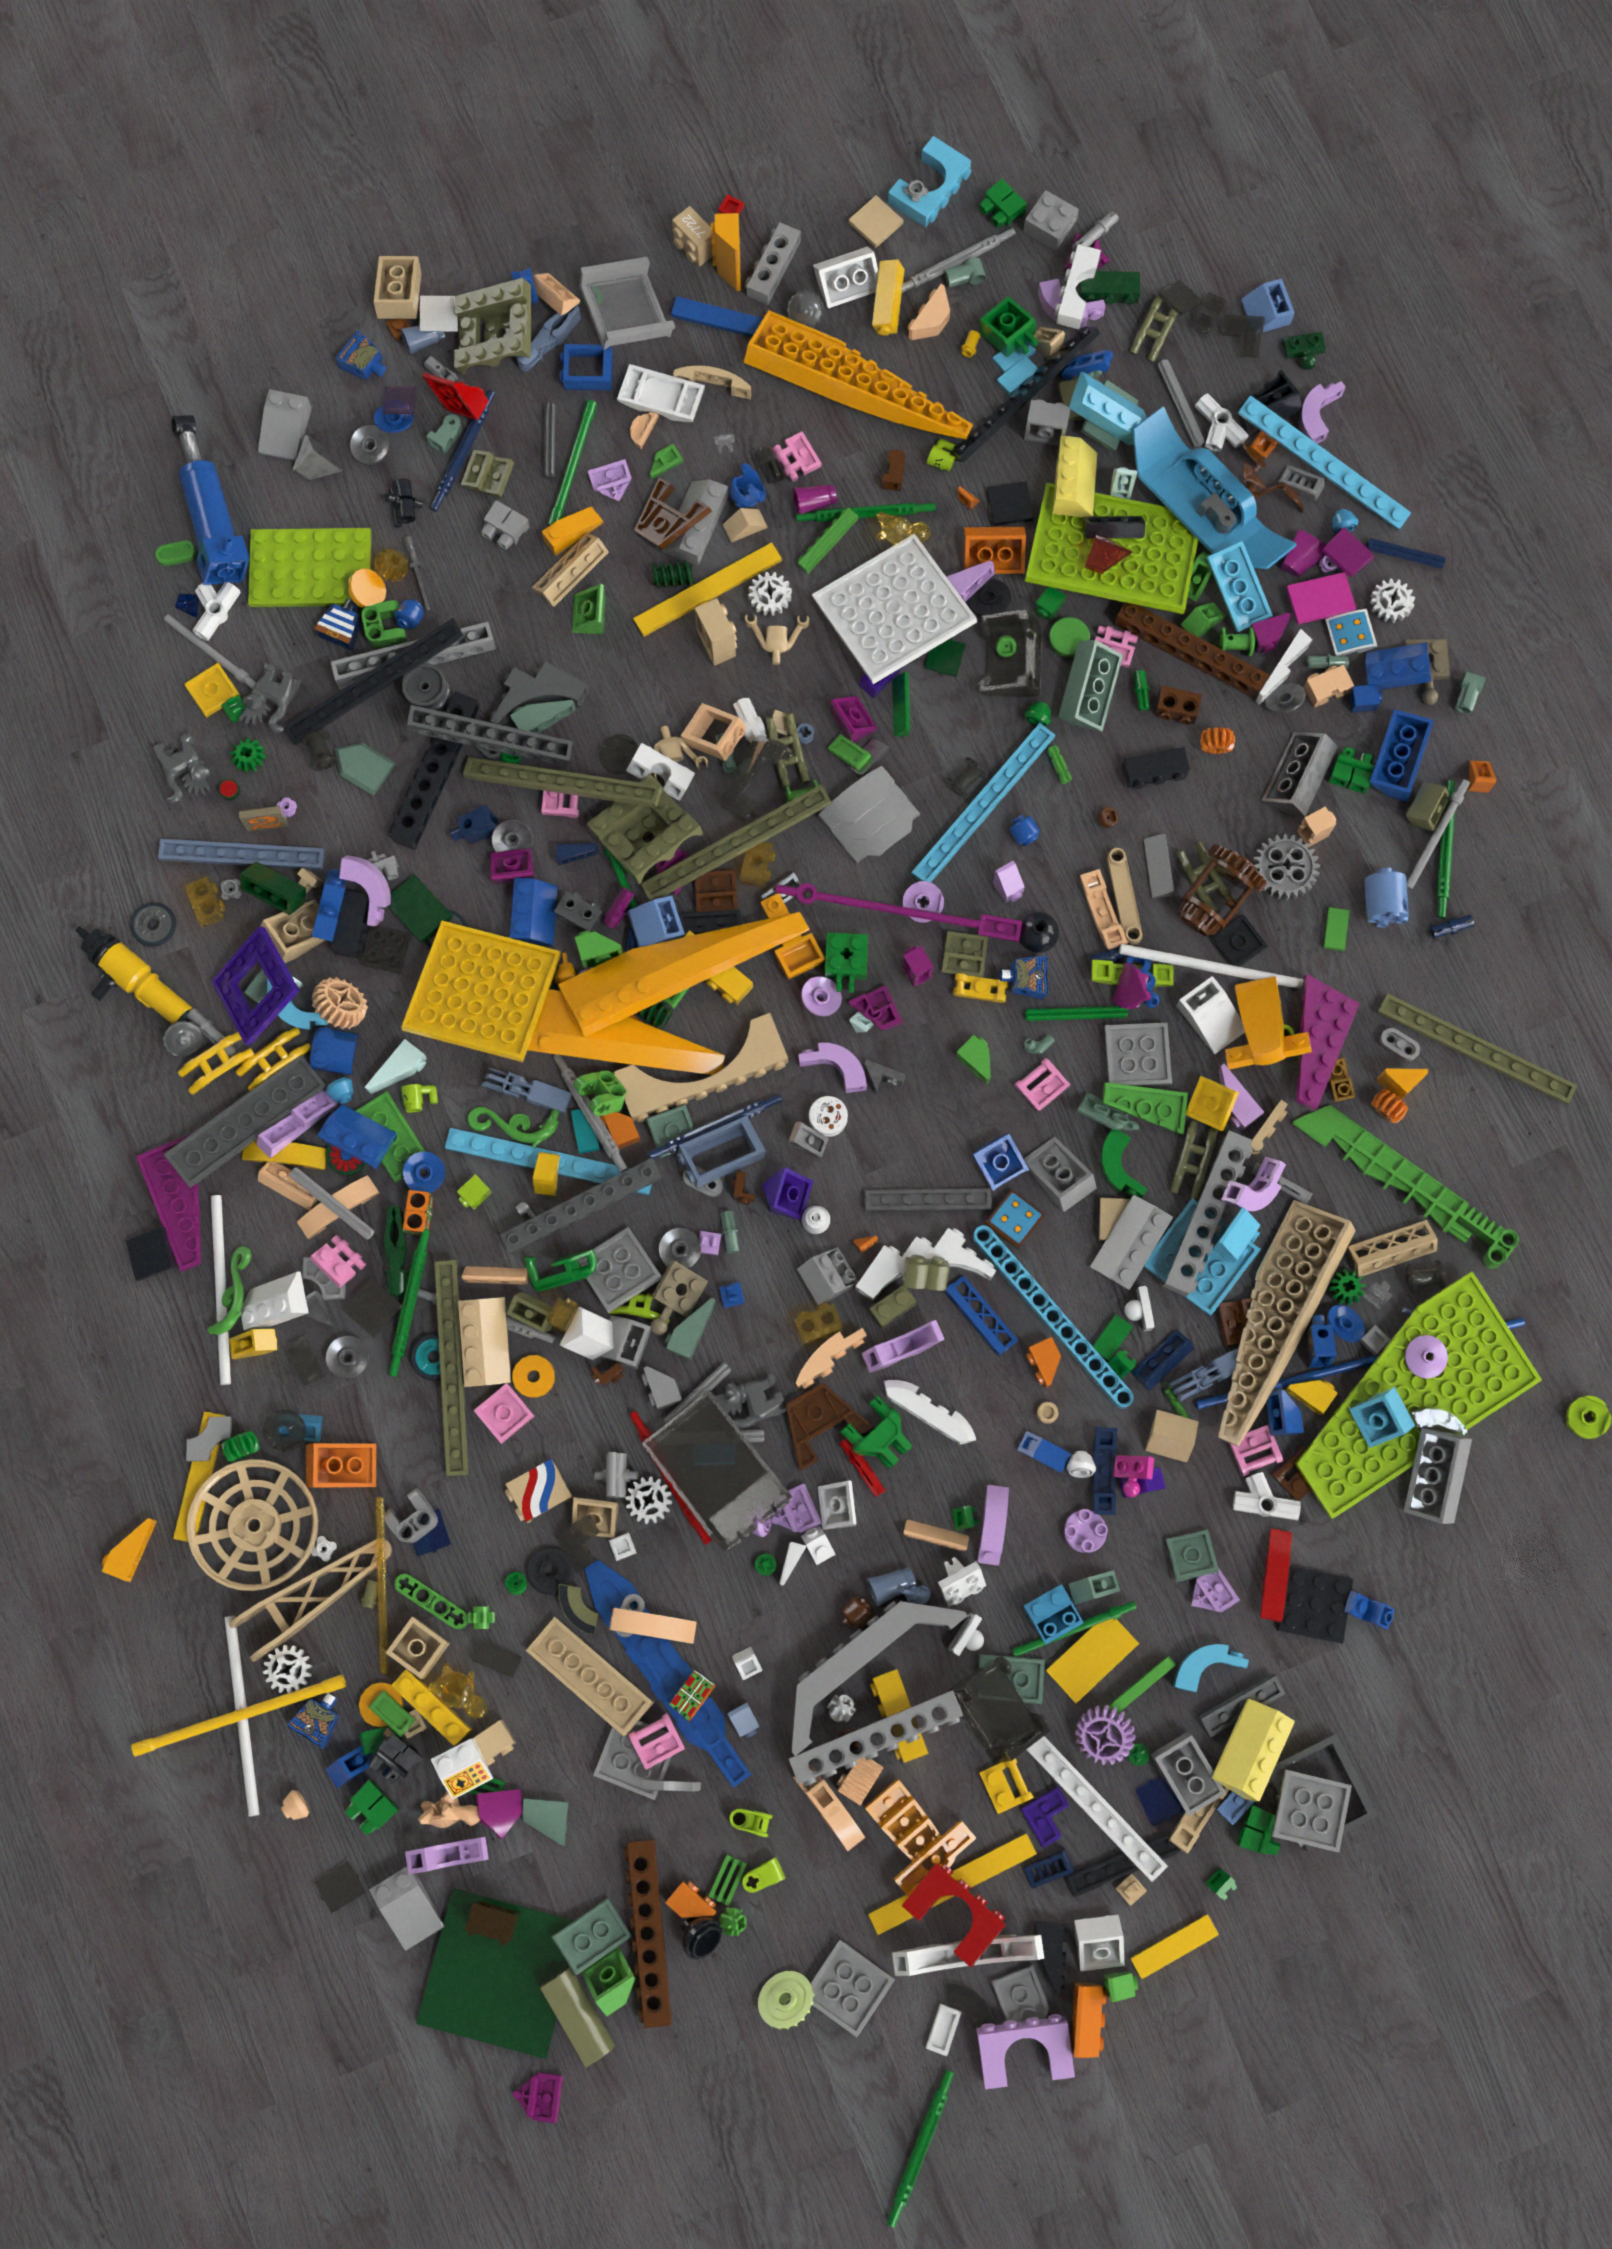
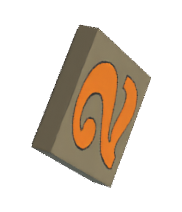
M280 806L239 812V818L248 832L288 827V819Z

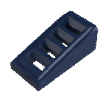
M598 844L556 845V861L558 865L599 854Z
M1064 1849L1025 1866L1024 1871L1033 1889L1073 1873L1074 1867L1067 1850ZM1062 1858L1066 1869L1062 1870L1058 1859ZM1052 1861L1057 1870L1056 1873L1053 1872L1052 1867L1050 1865V1862ZM1042 1865H1045L1049 1876L1045 1877ZM1032 1869H1037L1041 1880L1037 1881Z

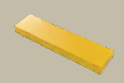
M1206 1914L1134 1955L1130 1960L1140 1978L1143 1979L1219 1934L1210 1917Z

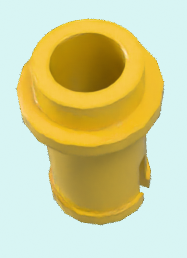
M970 330L968 332L965 344L961 347L963 356L970 358L975 355V348L980 338V334L977 331Z

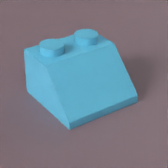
M1242 1207L1213 1249L1233 1263L1237 1259L1242 1260L1248 1252V1249H1246L1248 1243H1254L1260 1232L1257 1230L1260 1224Z
M1395 1387L1378 1393L1349 1409L1369 1448L1402 1436L1415 1426Z

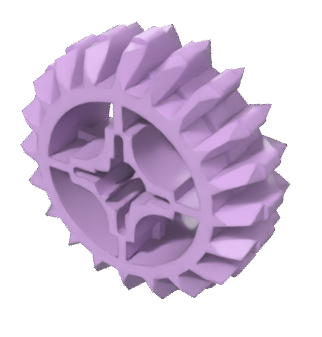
M1108 1704L1104 1706L1103 1710L1099 1705L1095 1707V1711L1092 1708L1088 1709L1087 1714H1082L1081 1720L1077 1723L1078 1729L1075 1731V1735L1079 1736L1076 1740L1077 1744H1082L1080 1752L1087 1751L1086 1758L1093 1756L1094 1763L1100 1759L1103 1765L1106 1764L1107 1760H1109L1111 1765L1115 1764L1116 1760L1121 1762L1124 1758L1123 1756L1127 1757L1130 1753L1129 1750L1133 1749L1134 1744L1132 1741L1135 1740V1735L1132 1734L1134 1726H1128L1131 1722L1130 1718L1123 1719L1125 1713L1117 1714L1116 1707L1110 1711ZM1097 1721H1107L1105 1724L1102 1725L1097 1723L1092 1724ZM1113 1725H1115L1118 1728L1120 1733L1115 1731ZM1108 1728L1107 1737L1105 1738V1740H1104V1742H1103V1741H1102V1740H1103V1737H1104L1103 1734L1105 1733L1106 1729ZM1091 1737L1097 1741V1745L1092 1741ZM1109 1745H1110V1746H1113V1747H1115V1745L1118 1746V1747L1113 1748V1749H1105V1748H1104V1747L1109 1746Z

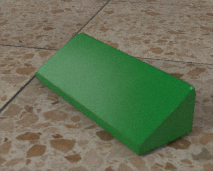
M903 672L892 681L893 730L896 737L910 735L909 673Z

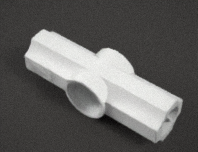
M742 698L734 703L733 707L737 716L747 728L744 737L747 741L749 740L757 760L767 758L773 753V749L765 734L764 724L761 718L757 716L750 699Z

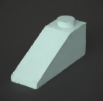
M1124 467L1114 468L1110 496L1130 499L1137 471Z
M404 1039L365 1086L366 1090L373 1094L414 1075L416 1071H421L426 1064L425 1060L427 1058L425 1054Z

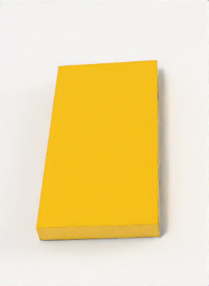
M1112 1618L1092 1626L1046 1672L1076 1704L1139 1643L1117 1619L1113 1620Z

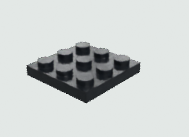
M1289 1566L1283 1620L1278 1622L1277 1631L1343 1644L1348 1613L1344 1612L1350 1591H1352L1353 1579Z

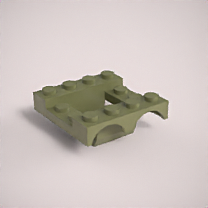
M524 278L455 296V314L459 317V349L455 350L454 368L465 375L466 369L473 365L496 367L500 365L501 359L508 356L531 357V284ZM480 317L484 319L483 343H480ZM503 332H506V334L502 338H500L501 334Z
M651 774L639 783L661 786L662 792L657 808L615 801L587 823L594 837L638 884L642 883L645 873L654 864L664 860H671L682 842L691 836H701L703 834L700 825L675 803ZM651 809L664 821V823H665L669 828H667V827L659 820V818L651 811ZM647 836H654L651 842L644 841Z

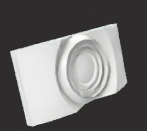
M629 364L617 400L638 411L658 413L673 421L693 422L705 385Z

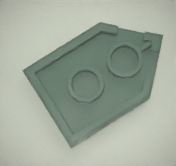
M363 742L334 748L339 775L372 796L376 794L396 765L394 761Z
M1086 1092L1077 1110L1078 1113L1113 1130H1139V1125L1135 1121L1131 1122L1128 1119L1129 1115L1127 1113L1102 1104L1103 1099Z

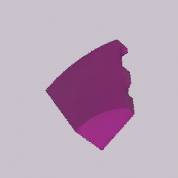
M1299 529L1293 541L1296 542V547L1288 552L1281 570L1300 577L1307 569L1315 566L1319 560L1326 556L1322 550L1327 544Z
M623 886L602 922L611 929L616 930L627 913L624 910L635 894Z
M886 985L848 1001L852 1007L883 1031L904 1023Z

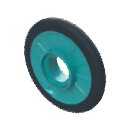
M428 1334L421 1337L414 1344L411 1351V1364L415 1372L422 1378L440 1380V1359L436 1363H431L428 1359L430 1352L437 1351L439 1353V1335Z

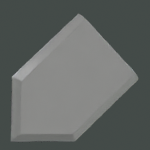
M1033 1965L991 1981L1006 2021L1025 2022L1026 2019L1031 2017L1039 2019L1047 2017L1050 2008Z

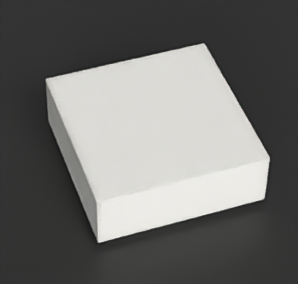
M629 1533L609 1540L616 1561L637 1553Z

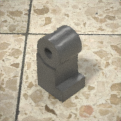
M1216 493L1203 501L1196 510L1200 517L1206 515L1214 524L1216 531L1222 534L1229 532L1236 521L1234 513Z

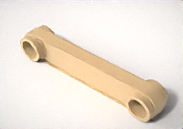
M1114 848L1107 856V863L1119 921L1127 942H1130L1131 946H1135L1142 939V929L1127 857L1122 849ZM1118 855L1122 860L1114 861L1111 856ZM1133 932L1138 936V938L1131 939L1129 938L1128 933Z

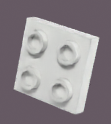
M953 1557V1565H950L947 1561L944 1563L948 1577L939 1581L938 1584L948 1607L961 1603L965 1597L979 1593L986 1586L977 1561L964 1567Z

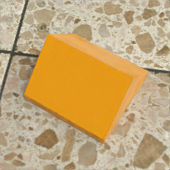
M1386 1068L1378 1076L1377 1082L1384 1089L1390 1090L1402 1100L1428 1074V1069Z

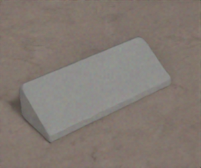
M1166 834L1144 839L1151 896L1152 898L1172 896L1174 887Z

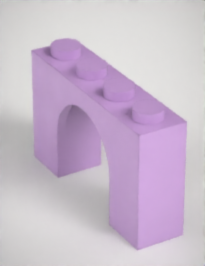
M1053 2014L1048 2016L1047 2019L1031 2017L1026 2019L1025 2022L1009 2020L1005 2021L1003 2025L987 2023L983 2024L981 2028H976L985 2089L1008 2086L1004 2061L1005 2054L1012 2043L1022 2038L1035 2039L1046 2047L1052 2080L1075 2077L1066 2016Z

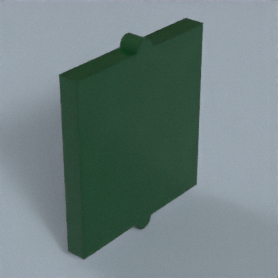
M950 638L931 649L925 669L939 672V675L946 674L957 677L966 644L953 641Z

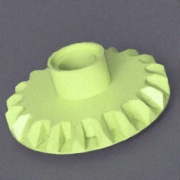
M784 1971L770 1978L763 1986L758 1998V2009L762 2019L772 2028L775 2027L779 2030L781 2028L789 2030V2027L797 2026V2023L801 2020L805 2021L804 2017L807 2013H810V2007L814 2005L813 1996H815L812 1990L813 1987L808 1979L795 1971Z

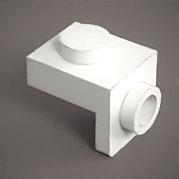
M820 1526L808 1529L801 1536L816 1565L836 1555Z

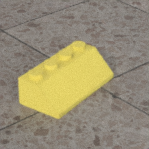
M1062 435L1060 437L1057 452L1053 514L1074 517L1093 516L1097 452L1082 438Z
M1247 1699L1212 1775V1779L1245 1800L1260 1801L1295 1721L1276 1709Z

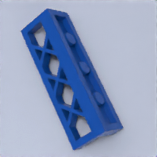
M964 1275L944 1290V1293L998 1357L1018 1342L1014 1334ZM962 1282L969 1289L968 1297L962 1296L956 1289ZM970 1300L979 1301L982 1304V1313H976L970 1306ZM984 1317H993L996 1321L995 1329L988 1328L983 1322ZM1005 1333L1012 1341L1004 1346L997 1338V1334Z

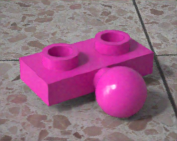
M1115 1456L1113 1477L1128 1478V1481L1123 1485V1492L1127 1497L1133 1498L1139 1494L1140 1486L1137 1483V1479H1152L1154 1458L1148 1456Z

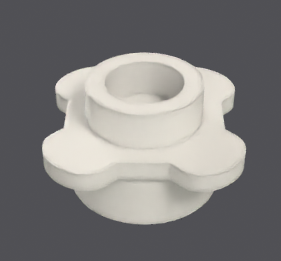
M320 1536L317 1538V1544L311 1554L321 1557L324 1562H328L337 1545L335 1542L327 1541L324 1536Z

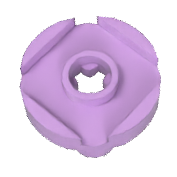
M927 881L912 884L903 896V907L941 913L944 906V897L941 890L935 884ZM922 896H926V900L930 901L929 905H925L924 908H921L920 903H917V900L922 899ZM910 917L911 919L917 922L931 921L927 919Z

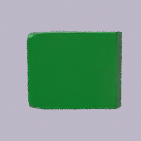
M387 1727L360 1733L364 1755L373 1753L372 1746Z

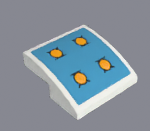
M1367 609L1347 612L1325 619L1336 656H1345L1354 652L1359 654L1378 647Z

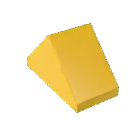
M539 1152L533 1175L534 1192L536 1194L556 1196L560 1155Z

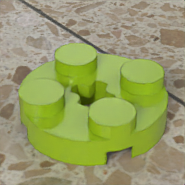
M1595 1396L1577 1398L1569 1405L1566 1412V1425L1568 1429L1583 1439H1594L1606 1433L1611 1424V1414L1605 1402ZM1590 1412L1594 1420L1587 1423L1583 1416Z

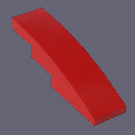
M1270 1529L1265 1575L1262 1581L1261 1619L1278 1622L1283 1620L1292 1532Z

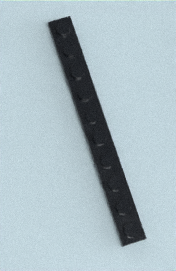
M1088 326L1081 328L1074 339L1067 341L1060 352L1053 354L1050 358L1051 360L1046 365L1038 368L1037 373L1023 383V387L1013 392L1006 403L999 405L992 416L985 418L978 429L970 432L969 437L955 447V451L950 454L955 457V461L965 462L1100 334L1098 328Z
M454 618L448 620L289 723L284 729L293 744L298 745L456 643L465 635Z

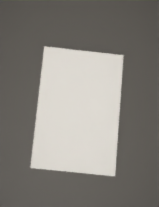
M420 296V331H458V316L455 314V296Z

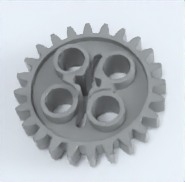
M1284 834L1282 839L1276 835L1274 841L1268 838L1267 845L1265 843L1261 844V850L1258 849L1255 853L1258 857H1254L1253 862L1256 863L1254 866L1257 868V871L1266 880L1267 885L1262 890L1263 892L1269 889L1271 890L1269 896L1277 893V899L1284 895L1285 899L1288 900L1290 895L1296 899L1298 893L1304 896L1306 893L1305 889L1307 891L1311 890V884L1315 885L1317 881L1314 877L1319 875V872L1316 870L1319 869L1320 864L1314 863L1319 857L1312 856L1315 849H1307L1310 844L1309 842L1303 845V838L1295 841V835L1288 839L1287 835ZM1271 854L1278 855L1280 860H1273ZM1291 854L1299 855L1300 860H1294ZM1272 874H1278L1281 880L1273 879ZM1292 874H1299L1301 880L1294 879Z

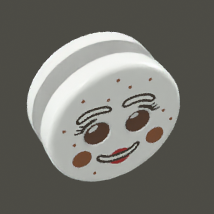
M821 1097L810 1107V1126L825 1137L838 1135L847 1124L848 1113L846 1106L836 1097Z

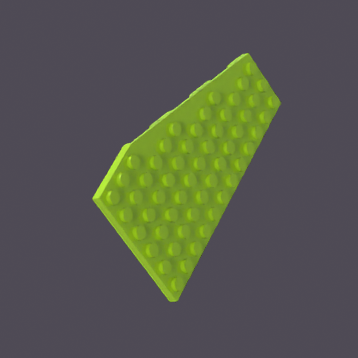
M1473 1271L1468 1272L1416 1307L1295 1463L1330 1519H1334L1412 1467L1415 1461L1421 1428L1456 1435L1463 1433L1456 1432L1447 1421L1435 1416H1422L1414 1419L1412 1411L1422 1408L1443 1410L1455 1417L1466 1431L1542 1381ZM1429 1335L1439 1339L1444 1344L1448 1360L1445 1369L1438 1376L1421 1378L1414 1375L1407 1367L1405 1351L1408 1344L1416 1337ZM1427 1353L1426 1359L1430 1361L1432 1359V1355L1430 1353ZM1395 1387L1415 1426L1402 1436L1369 1448L1349 1409L1378 1393Z

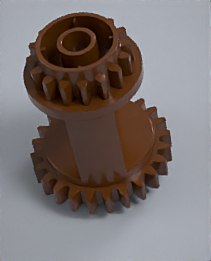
M1213 844L1206 853L1210 861L1182 897L1183 903L1178 909L1181 913L1179 915L1180 919L1205 937H1208L1209 934L1214 936L1219 929L1223 930L1252 891L1260 893L1267 885L1264 877L1260 875L1257 868L1239 853L1227 848L1224 849L1221 845L1218 846L1217 844ZM1213 868L1229 882L1244 890L1236 901L1232 898L1226 901L1225 904L1230 907V910L1223 919L1206 904L1192 896Z

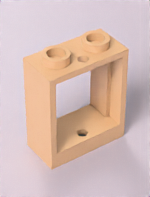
M702 703L681 734V737L689 747L726 761L747 728L739 717ZM714 719L729 724L717 745L702 739Z

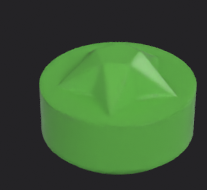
M1001 636L997 640L996 650L998 654L1003 657H1009L1015 653L1016 642L1011 636Z

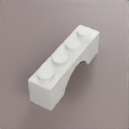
M1078 245L1076 252L1072 251L1069 262L1072 264L1071 269L1067 268L1064 281H1067L1066 287L1062 286L1059 297L1062 298L1061 304L1057 303L1055 315L1058 316L1057 324L1080 329L1086 302L1079 297L1075 287L1085 279L1094 278L1101 250Z

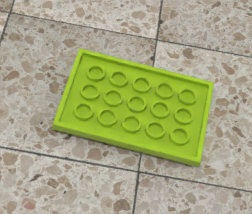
M371 528L251 529L249 606L308 607L331 606L332 604L344 606L347 599L352 600L348 592L350 576L360 569L371 570Z

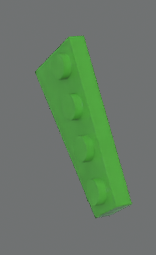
M1104 1083L1102 1104L1175 1133L1184 1134L1188 1093Z

